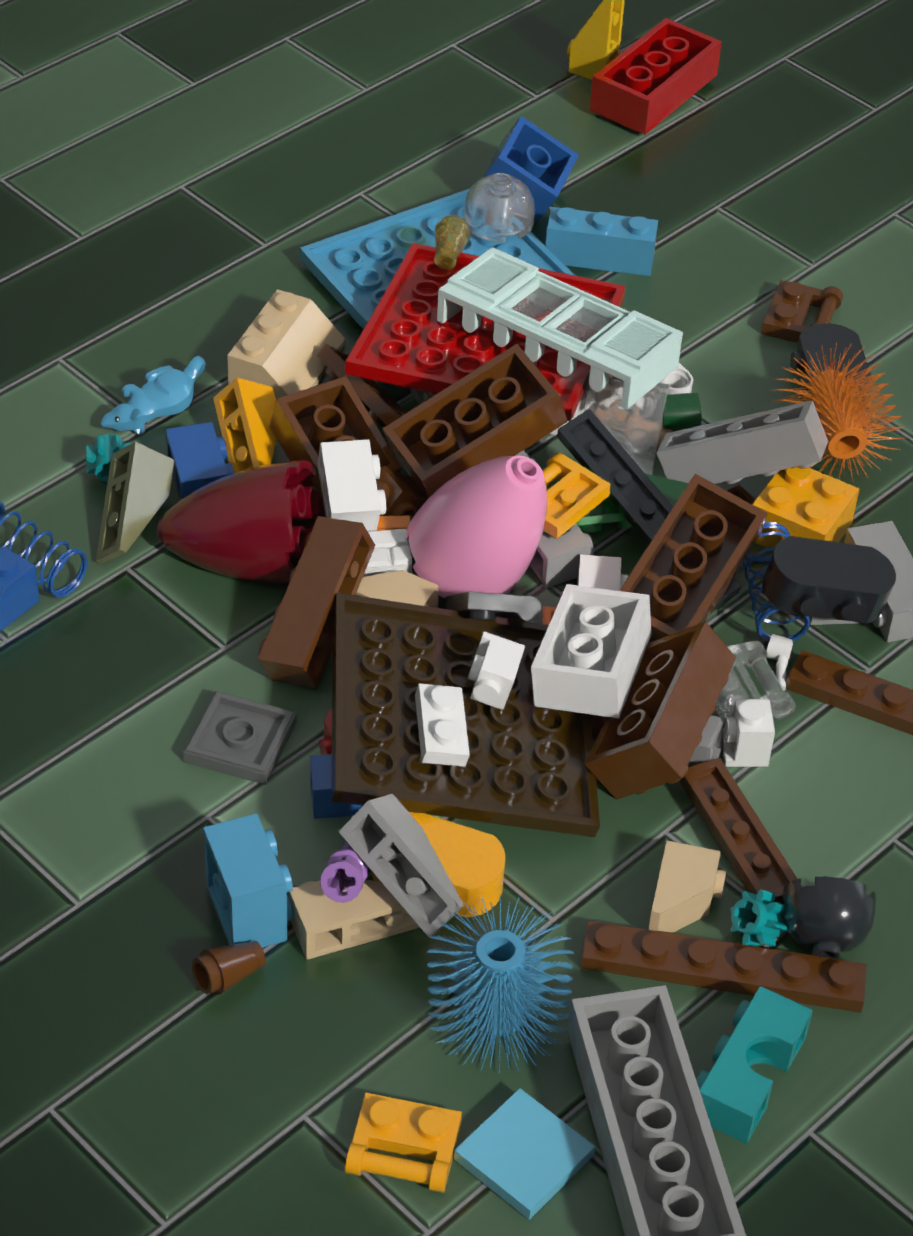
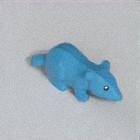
M199 355L194 357L183 372L173 369L170 365L154 369L145 375L147 383L141 388L134 384L125 385L121 389V393L125 397H130L129 401L116 406L111 412L105 414L100 425L104 428H112L118 431L132 430L137 435H143L145 432L144 423L156 417L183 412L192 402L195 380L202 374L206 366L204 359Z

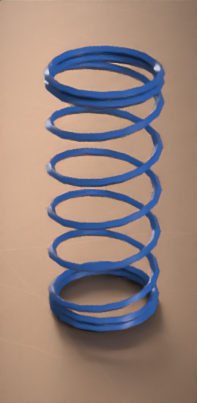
M0 502V526L11 515H16L18 518L17 527L13 535L0 547V550L8 544V549L11 550L19 532L25 526L32 525L34 527L33 537L25 550L19 554L21 557L25 554V559L28 561V556L34 544L39 538L47 534L50 536L49 547L41 560L35 564L36 568L42 564L40 580H37V583H41L44 591L56 598L66 597L80 585L87 570L86 554L77 548L70 549L69 543L66 541L59 542L53 546L54 538L50 531L42 532L36 537L37 525L35 522L29 521L21 525L20 513L14 511L5 515L4 503ZM65 545L67 551L61 554L54 562L48 577L43 579L48 558L58 546ZM74 554H80L81 566L78 574L67 586L54 590L53 582L55 576L64 567L67 559Z
M765 522L763 528H775L782 532L771 531L760 535L762 537L774 534L787 538L790 536V533L786 527L779 523ZM775 547L764 549L755 555L749 553L747 559H749L748 563L746 559L743 562L745 578L749 583L748 593L752 598L756 630L759 637L768 643L771 635L762 630L761 624L763 621L771 624H786L802 616L798 615L786 621L765 619L770 614L781 610L774 605H768L771 603L770 601L762 603L757 599L759 593L763 591V587H758L753 582L758 575L764 577L765 574L761 572L766 570L768 565L756 572L750 568L753 561H770L772 554L768 556L759 555L773 551ZM749 571L752 574H754L751 579L749 577ZM752 587L758 590L755 595L752 592ZM756 603L761 605L758 611L756 609ZM765 607L769 608V609H767L765 612H763V613L761 614L762 610H763ZM803 615L805 624L802 629L786 638L796 641L802 637L810 627L809 616Z

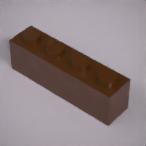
M318 516L312 531L307 534L301 558L290 574L287 591L282 602L275 609L273 624L267 638L261 642L257 660L272 681L311 688L318 687L333 651V605L336 592L356 595L376 546L363 523Z

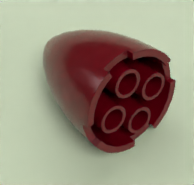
M301 460L263 465L222 477L187 495L166 511L163 519L159 520L158 523L159 540L162 544H165L170 552L207 571L250 582L289 585L290 574L301 558L307 534L312 531L318 516L325 517L322 494H318L311 478L315 477L316 470L309 461Z

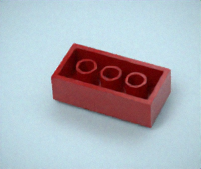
M665 18L593 75L590 110L602 115L606 119L631 128L635 132L646 135L717 76L722 41Z

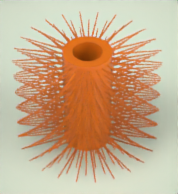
M830 352L829 370L827 360L825 366L823 354L825 371H823L821 364L822 372L819 371L817 366V374L815 371L811 372L808 370L814 376L810 375L812 379L803 376L797 371L793 372L809 380V383L790 379H778L793 382L806 388L777 389L797 394L774 401L793 402L792 404H799L813 400L828 439L823 456L828 451L830 452L821 459L823 460L828 456L818 472H821L824 467L826 468L827 463L835 457L834 465L829 474L831 476L834 466L836 470L839 458L840 463L842 459L840 475L843 466L844 478L846 459L848 469L850 464L852 476L850 458L854 462L853 457H855L861 466L857 457L859 458L858 454L865 461L866 459L869 460L861 453L863 450H866L868 453L871 452L878 457L881 456L865 448L866 445L900 450L881 446L871 441L904 439L885 437L878 434L905 427L884 426L902 417L885 416L898 406L882 405L894 394H878L890 383L873 384L886 372L865 377L881 363L863 370L865 371L863 373H856L864 362L870 358L868 357L847 372L849 366L856 358V356H853L850 363L848 361L845 368L843 366V370L840 372L839 368L844 357L842 356L840 364L838 361L837 370H835V352L832 366ZM867 438H883V439H870V440H867Z

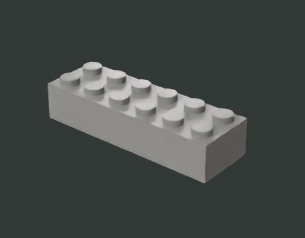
M666 985L572 999L568 1036L625 1236H746Z

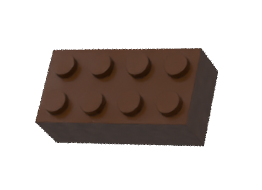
M515 344L382 429L394 456L428 500L441 486L462 471L494 458L515 456L568 421L558 392L520 346Z
M694 474L620 589V591L649 595L652 634L648 643L708 620L760 537L768 513Z
M706 622L648 643L620 718H606L584 764L616 800L633 794H643L651 788L666 783L674 784L687 773L688 763L695 748L702 740V732L709 717L716 709V701L722 688L729 680V673L736 659V656Z

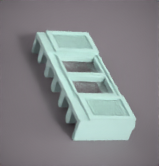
M493 247L450 277L448 283L439 288L438 322H446L463 309L462 326L469 333L481 326L482 316L494 321L493 340L499 347H504L512 341L513 330L525 335V354L532 362L537 361L544 355L545 345L558 350L557 371L561 376L567 377L574 372L577 360L590 365L589 385L596 392H600L608 385L610 375L624 381L621 407L627 410L672 373L679 364L682 331L635 310L629 312L538 271V267Z

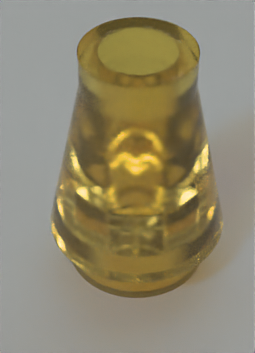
M446 216L435 226L436 254L434 261L442 269H451L456 265L458 257L470 240L471 233L468 224L458 216Z

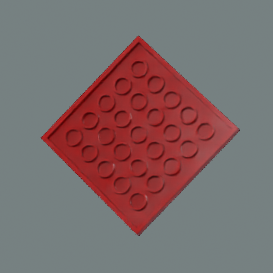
M413 243L346 360L345 374L357 376L364 380H376L395 384L401 388H414L438 394L515 344H518L525 352L526 336L513 330L512 341L504 347H499L493 340L494 321L482 316L481 326L469 333L462 326L463 309L446 322H438L439 288L448 283L450 277L479 256ZM540 268L538 270L618 307H621L626 289L624 285ZM524 299L511 308L539 322L551 313ZM568 319L555 328L583 342H586L596 334V332ZM545 345L544 355L533 363L558 392L567 421H571L588 384L591 366L577 360L576 370L567 377L561 376L557 371L558 350Z

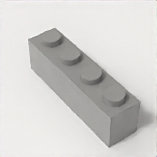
M812 400L666 433L656 453L668 479L689 483L694 474H697L713 484L721 482L724 484H734L745 477L759 474L763 477L771 476L782 469L792 467L800 469L809 468L821 461L828 444V439Z

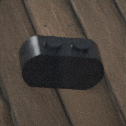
M823 323L810 326L800 334L797 352L791 353V369L800 374L803 372L812 379L802 365L810 370L807 367L808 365L814 372L813 359L819 371L822 372L820 364L823 371H825L824 354V360L826 355L829 370L830 352L831 366L835 352V370H837L838 361L840 364L846 348L848 352L840 365L839 371L843 370V366L844 368L847 366L849 358L851 361L855 354L856 358L847 370L849 372L866 360L864 351H861L862 345L859 335L853 330L838 324ZM867 361L864 362L856 373L869 368ZM797 375L799 382L809 383V380ZM797 384V388H806L802 385Z
M789 536L782 539L776 545L765 572L762 587L768 600L785 613L870 623L881 615L895 584L896 572L890 560L873 547Z

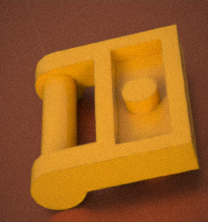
M555 454L547 461V467L542 470L546 487L556 479L560 480L547 490V513L543 530L558 539L610 495L611 484L564 454Z
M365 1093L353 1141L348 1150L345 1173L361 1176L362 1171L428 1184L429 1190L444 1193L461 1127L462 1112ZM368 1148L431 1160L434 1163L432 1165L368 1152Z

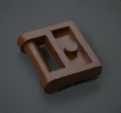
M780 280L763 321L761 334L798 343L800 334L808 328V326H804L810 307L820 308L814 324L810 326L830 323L834 311L840 307L843 300L842 291L834 286H829L822 290L805 286L798 282Z

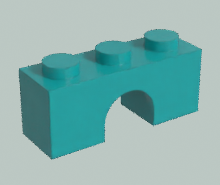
M762 986L759 987L751 1002L742 1001L732 1023V1026L736 1027L731 1037L725 1034L722 1035L713 1053L712 1061L715 1062L710 1072L703 1069L696 1080L712 1128L745 1144L748 1143L767 1109L773 1080L756 1073L750 1066L761 1063L769 1064L787 1072L807 1037L813 1010Z

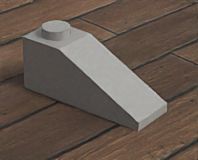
M393 794L367 801L339 831L342 837L429 938L433 937L443 927L437 923L446 924L464 906L423 828Z

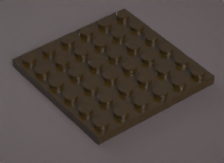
M336 592L333 605L332 802L364 806L369 800L393 794L405 809L412 813H425L441 817L596 837L600 828L596 776L584 764L593 747L591 716L584 713L535 707L531 666L549 625L495 617V621L470 620V613ZM484 631L525 645L513 686L503 710L470 699L475 681L468 679ZM419 684L462 688L470 753L466 766L422 763L415 700Z

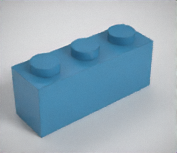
M551 207L547 226L546 247L565 266L651 276L658 220L647 219L641 216L613 215L607 212L581 211L568 207Z

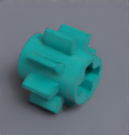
M118 434L98 435L94 441V446H85L87 473H95L100 482L108 483L112 454L131 443L123 444Z
M760 889L756 895L744 891L742 892V899L734 907L730 908L733 924L730 931L743 935V945L758 947L761 943L774 947L776 945L775 939L783 931H787L788 927L783 924L782 915L785 907L783 904L774 902L775 893Z

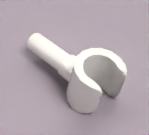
M772 634L766 658L777 661L775 689L783 692L786 690V674L791 658L793 641L789 638Z

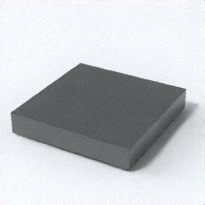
M215 691L183 751V760L188 764L266 785L297 723V713Z

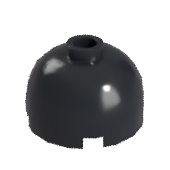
M815 877V886L801 887V879L793 880L784 886L782 893V904L785 907L782 914L783 924L788 927L787 932L789 936L801 947L811 950L812 955L837 959L840 957V953L856 948L867 938L873 926L876 894L872 891L869 895H866V885L845 878Z

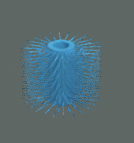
M500 895L499 930H496L492 902L493 921L492 916L490 921L482 898L491 926V932L489 931L483 910L482 914L488 932L476 910L475 912L480 922L473 913L472 915L483 929L485 935L481 934L474 918L472 919L479 933L471 923L469 925L456 912L462 919L460 921L480 939L478 940L476 937L477 940H475L470 934V937H468L464 932L462 934L455 927H449L448 929L460 934L473 945H468L467 942L463 944L459 939L460 943L454 942L449 938L433 936L430 938L453 943L465 951L451 950L446 952L442 949L433 948L434 950L430 949L428 950L430 952H427L445 953L460 959L454 962L450 961L449 963L434 961L427 964L431 967L443 965L458 970L453 974L450 973V975H428L427 977H430L428 979L432 981H440L447 978L458 983L448 988L436 986L428 989V991L434 993L450 991L448 994L453 992L459 995L445 1001L434 999L428 1001V1003L435 1005L451 1003L450 1005L461 1006L450 1012L428 1013V1015H432L430 1017H438L436 1019H439L445 1015L464 1014L463 1018L456 1022L430 1029H448L454 1024L458 1025L461 1023L455 1029L456 1031L464 1022H467V1025L469 1021L474 1020L468 1027L465 1028L464 1026L462 1031L443 1040L448 1041L454 1036L458 1037L463 1033L457 1039L458 1041L470 1028L472 1030L474 1026H477L474 1034L461 1044L463 1046L457 1053L470 1040L472 1042L480 1032L475 1042L476 1044L482 1032L485 1031L471 1052L472 1054L481 1042L476 1054L478 1053L488 1033L481 1055L482 1058L489 1035L491 1034L484 1057L485 1061L491 1044L490 1067L495 1038L499 1036V1074L501 1036L504 1037L508 1066L510 1047L517 1071L519 1072L510 1045L509 1035L518 1058L512 1035L523 1056L524 1054L519 1044L526 1053L528 1049L520 1033L527 1042L529 1040L536 1047V1043L527 1036L523 1026L532 1035L531 1030L540 1040L541 1038L538 1035L543 1039L554 1040L538 1032L537 1028L536 1030L532 1028L526 1021L532 1024L534 1022L538 1025H546L552 1030L566 1031L564 1030L566 1028L544 1023L532 1015H536V1017L541 1015L544 1019L543 1015H546L548 1018H550L548 1015L557 1018H569L567 1016L570 1014H554L538 1006L549 1005L552 1007L550 1004L565 1006L571 1003L566 1001L568 999L551 1001L541 995L557 992L564 996V994L568 995L567 993L572 992V990L560 986L552 989L541 983L552 979L561 982L573 980V978L564 976L566 974L553 976L542 972L556 966L570 968L573 965L566 962L553 964L540 960L555 954H574L566 950L534 952L547 944L571 939L568 937L551 939L548 942L544 941L533 945V942L532 945L526 946L540 935L557 928L554 925L548 930L545 928L532 938L529 936L527 940H521L528 931L543 920L541 919L528 929L529 924L521 936H519L521 931L516 935L515 933L530 914L529 912L521 922L528 906L514 932L512 933L515 921L510 932L509 928L518 900L510 923L508 906L505 928L501 930ZM515 1031L518 1032V1035L520 1036L525 1048L523 1047L519 1039L516 1037Z

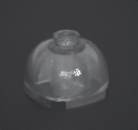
M496 173L480 178L469 189L464 204L463 220L464 223L467 222L470 225L469 231L473 235L484 240L505 242L508 235L518 233L519 239L532 230L535 218L534 199L528 186L520 179L506 173Z

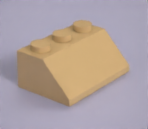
M277 289L228 354V384L238 377L273 387L276 399L314 387L323 377L328 367L317 356L325 344L341 351L345 345V338L311 299Z

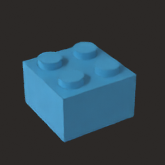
M257 813L203 827L206 886L229 944L248 943L255 940L263 948L287 941V921L293 920V911L287 893L293 891V885L286 864L279 865L277 862L278 849L272 830L264 831Z

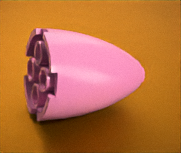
M520 455L502 456L481 462L462 471L446 482L414 515L408 525L405 539L409 540L410 549L416 562L413 568L419 577L439 585V596L446 599V596L469 591L509 594L514 589L534 557L544 529L547 513V488L540 466L532 459Z

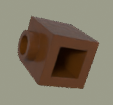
M385 467L380 469V479H376L377 490H384L386 498V513L380 516H410L411 521L427 501V498L410 477Z

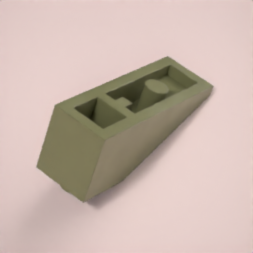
M134 442L112 454L96 562L103 564L126 553L170 495L174 483L172 477L174 459L138 442Z

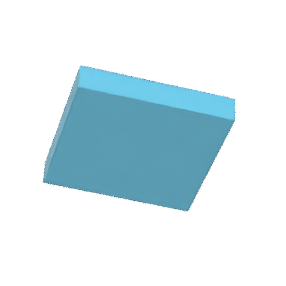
M519 1088L454 1150V1160L530 1220L594 1156L595 1146Z

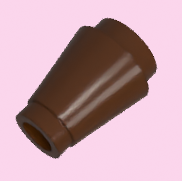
M255 940L248 943L205 949L201 951L199 957L193 959L192 974L198 988L204 994L213 992L220 995L256 972L257 969L264 967L266 958L261 945Z

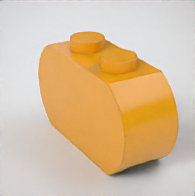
M409 812L423 828L464 905L457 913L467 918L474 917L472 913L477 916L475 910L478 915L482 914V910L483 913H486L482 898L487 911L491 909V902L493 908L499 901L500 895H502L504 882L505 851L500 841L494 835L425 813ZM371 870L373 880L380 881Z

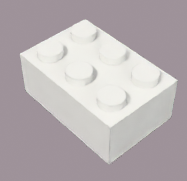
M566 584L531 666L535 707L620 718L652 634L649 595Z

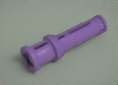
M347 841L344 842L340 850L331 855L320 881L325 895L335 902L342 903L352 901L359 895L363 883L368 876L369 869Z

